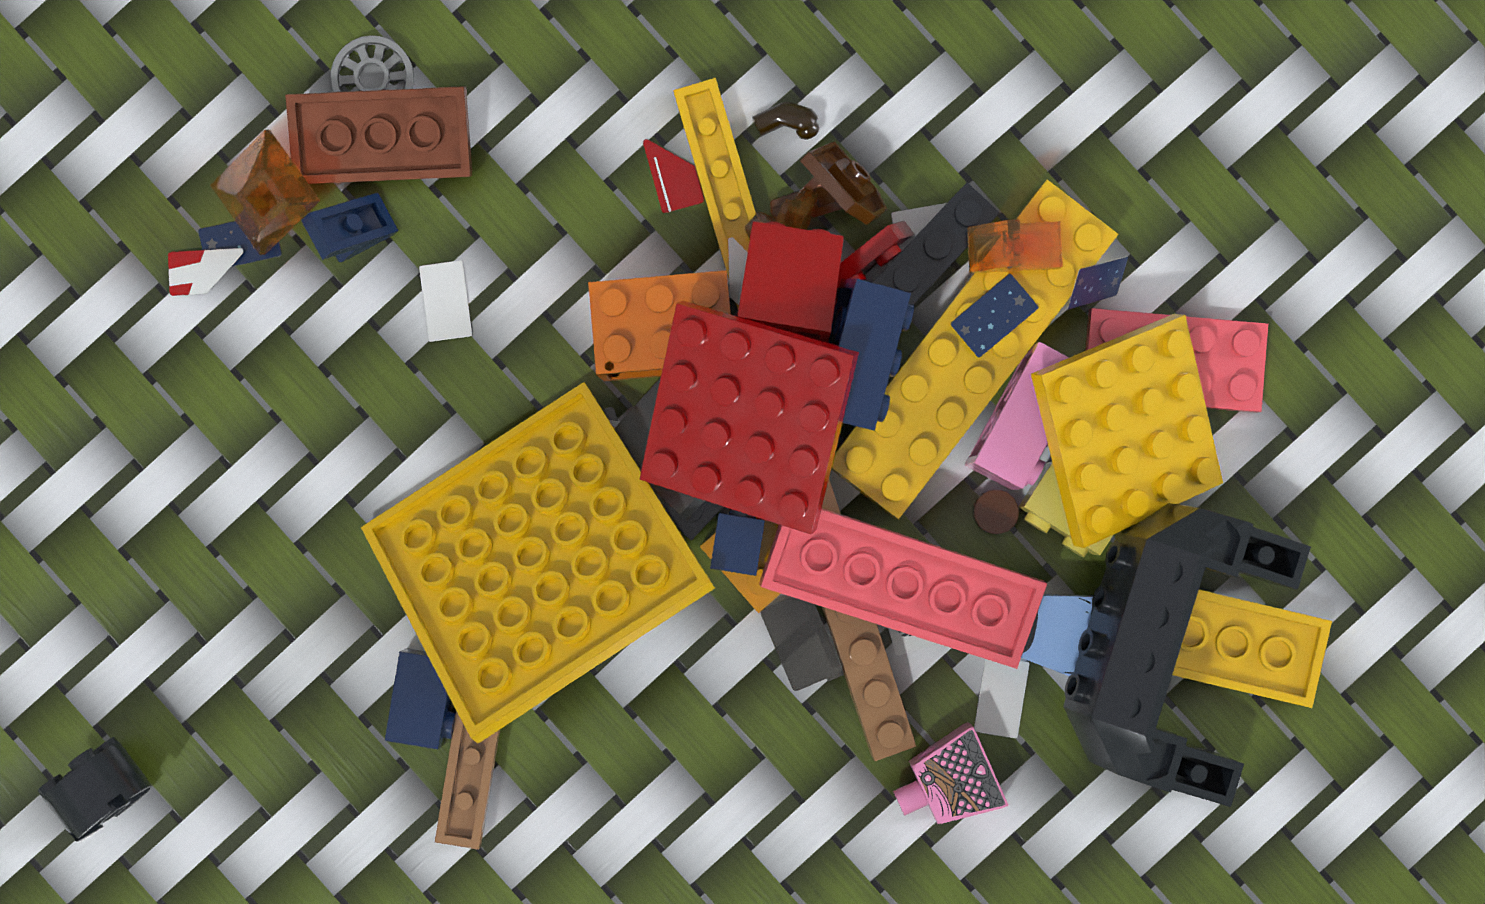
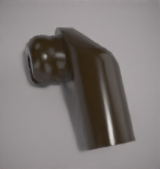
M782 102L752 116L761 137L786 126L796 129L800 139L808 140L815 137L820 129L819 124L816 122L818 116L811 108L792 102Z

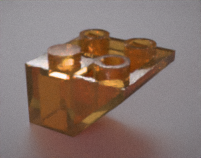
M264 130L210 185L259 255H265L320 201L271 130Z

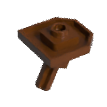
M835 141L809 151L800 160L814 176L802 190L774 198L770 202L771 215L776 222L781 224L809 215L815 218L844 209L845 212L868 225L887 211L879 190L870 181L869 173L858 162L851 160Z

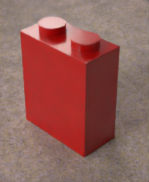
M753 221L737 317L828 343L832 327L844 236L831 234L822 229L804 230L786 227L778 222L761 223Z

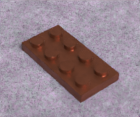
M466 86L285 95L293 185L473 176Z

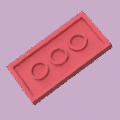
M1091 308L1088 313L1085 351L1170 315ZM1186 316L1206 408L1254 413L1261 412L1268 324Z

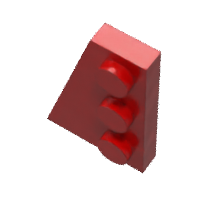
M905 221L886 226L840 263L836 293H838L841 279H860L865 281L867 278L863 274L876 263L880 267L884 266L902 252L899 246L915 235Z

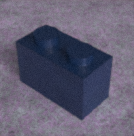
M729 509V514L719 513L710 569L756 576L765 520L756 519L754 516L733 509Z
M409 648L399 651L385 741L439 749L445 744L446 739H452L456 713L450 712L452 701L426 651Z

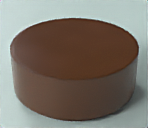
M986 491L976 499L973 505L974 521L981 530L987 533H1005L1017 522L1019 515L1017 502L1005 491Z

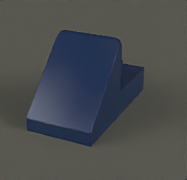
M379 193L310 212L301 220L322 260L336 256L339 262H344L398 232Z

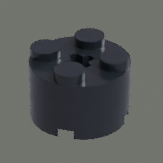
M112 737L94 751L90 748L78 755L68 764L71 771L64 777L61 774L55 776L37 791L67 832L76 842H80L104 827L103 823L114 816L118 817L150 790L152 785L122 744L115 737Z

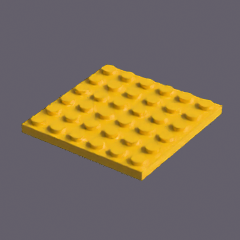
M585 382L361 527L470 738L477 744L715 589L649 482L639 480L640 468Z

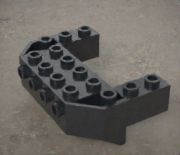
M1168 503L1141 522L1118 532L1106 553V570L1101 585L1096 589L1092 598L1093 611L1088 628L1082 633L1079 640V657L1074 673L1069 676L1065 685L1066 699L1063 707L1089 762L1117 775L1170 793L1174 790L1231 807L1244 763L1217 752L1187 744V738L1157 727L1159 716L1204 571L1207 570L1233 577H1238L1240 573L1270 584L1298 590L1311 546L1255 528L1253 523L1202 508Z

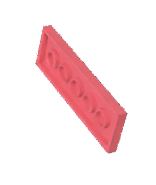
M823 508L821 509L817 530L811 535L782 525L778 526L759 581V585L762 588L1016 669L1018 668L1047 583L1043 580Z

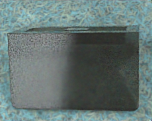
M789 597L764 608L760 612L794 691H799L824 679L830 681L844 675L815 604Z

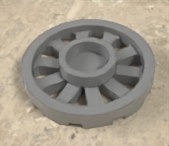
M364 36L352 40L339 51L331 68L333 92H342L343 86L356 85L351 91L398 89L390 84V82L406 81L404 89H413L415 85L414 69L407 54L398 44L380 36ZM368 45L376 46L373 58H370L368 55ZM392 49L394 51L393 55L383 63L385 51ZM353 51L358 52L361 62H354L350 59L349 55ZM399 63H404L405 69L403 71L390 72ZM344 67L354 72L353 75L341 76L339 73L341 68Z

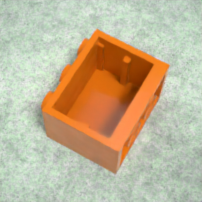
M727 270L588 282L596 375L604 382L661 377L676 303L686 301L730 314ZM614 373H620L618 377L612 376Z

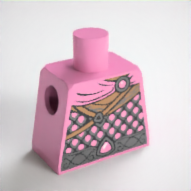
M969 722L961 725L912 758L909 763L917 780L893 791L904 816L928 805L937 824L1008 806L977 733Z

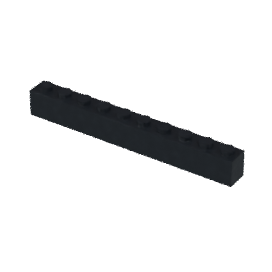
M966 182L872 283L911 293L909 304L914 305L1000 212ZM705 501L690 519L686 521L667 502L663 504L676 527L691 541L723 508V506Z

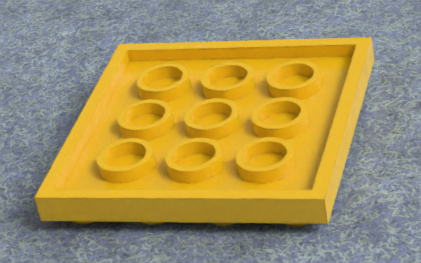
M1172 314L1031 373L1073 546L1086 548L1141 522L1168 503L1180 504L1223 484L1186 315Z

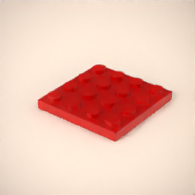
M681 301L676 303L639 480L810 535L817 530L859 352L690 302Z

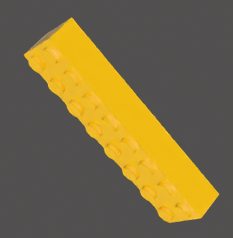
M1047 179L904 362L896 376L887 384L885 394L890 396V402L884 421H877L875 431L855 426L836 450L831 470L891 517L899 519L1071 297L1079 269L1095 265L1119 234ZM1008 274H1012L1039 308L985 354L977 357L951 326V322Z

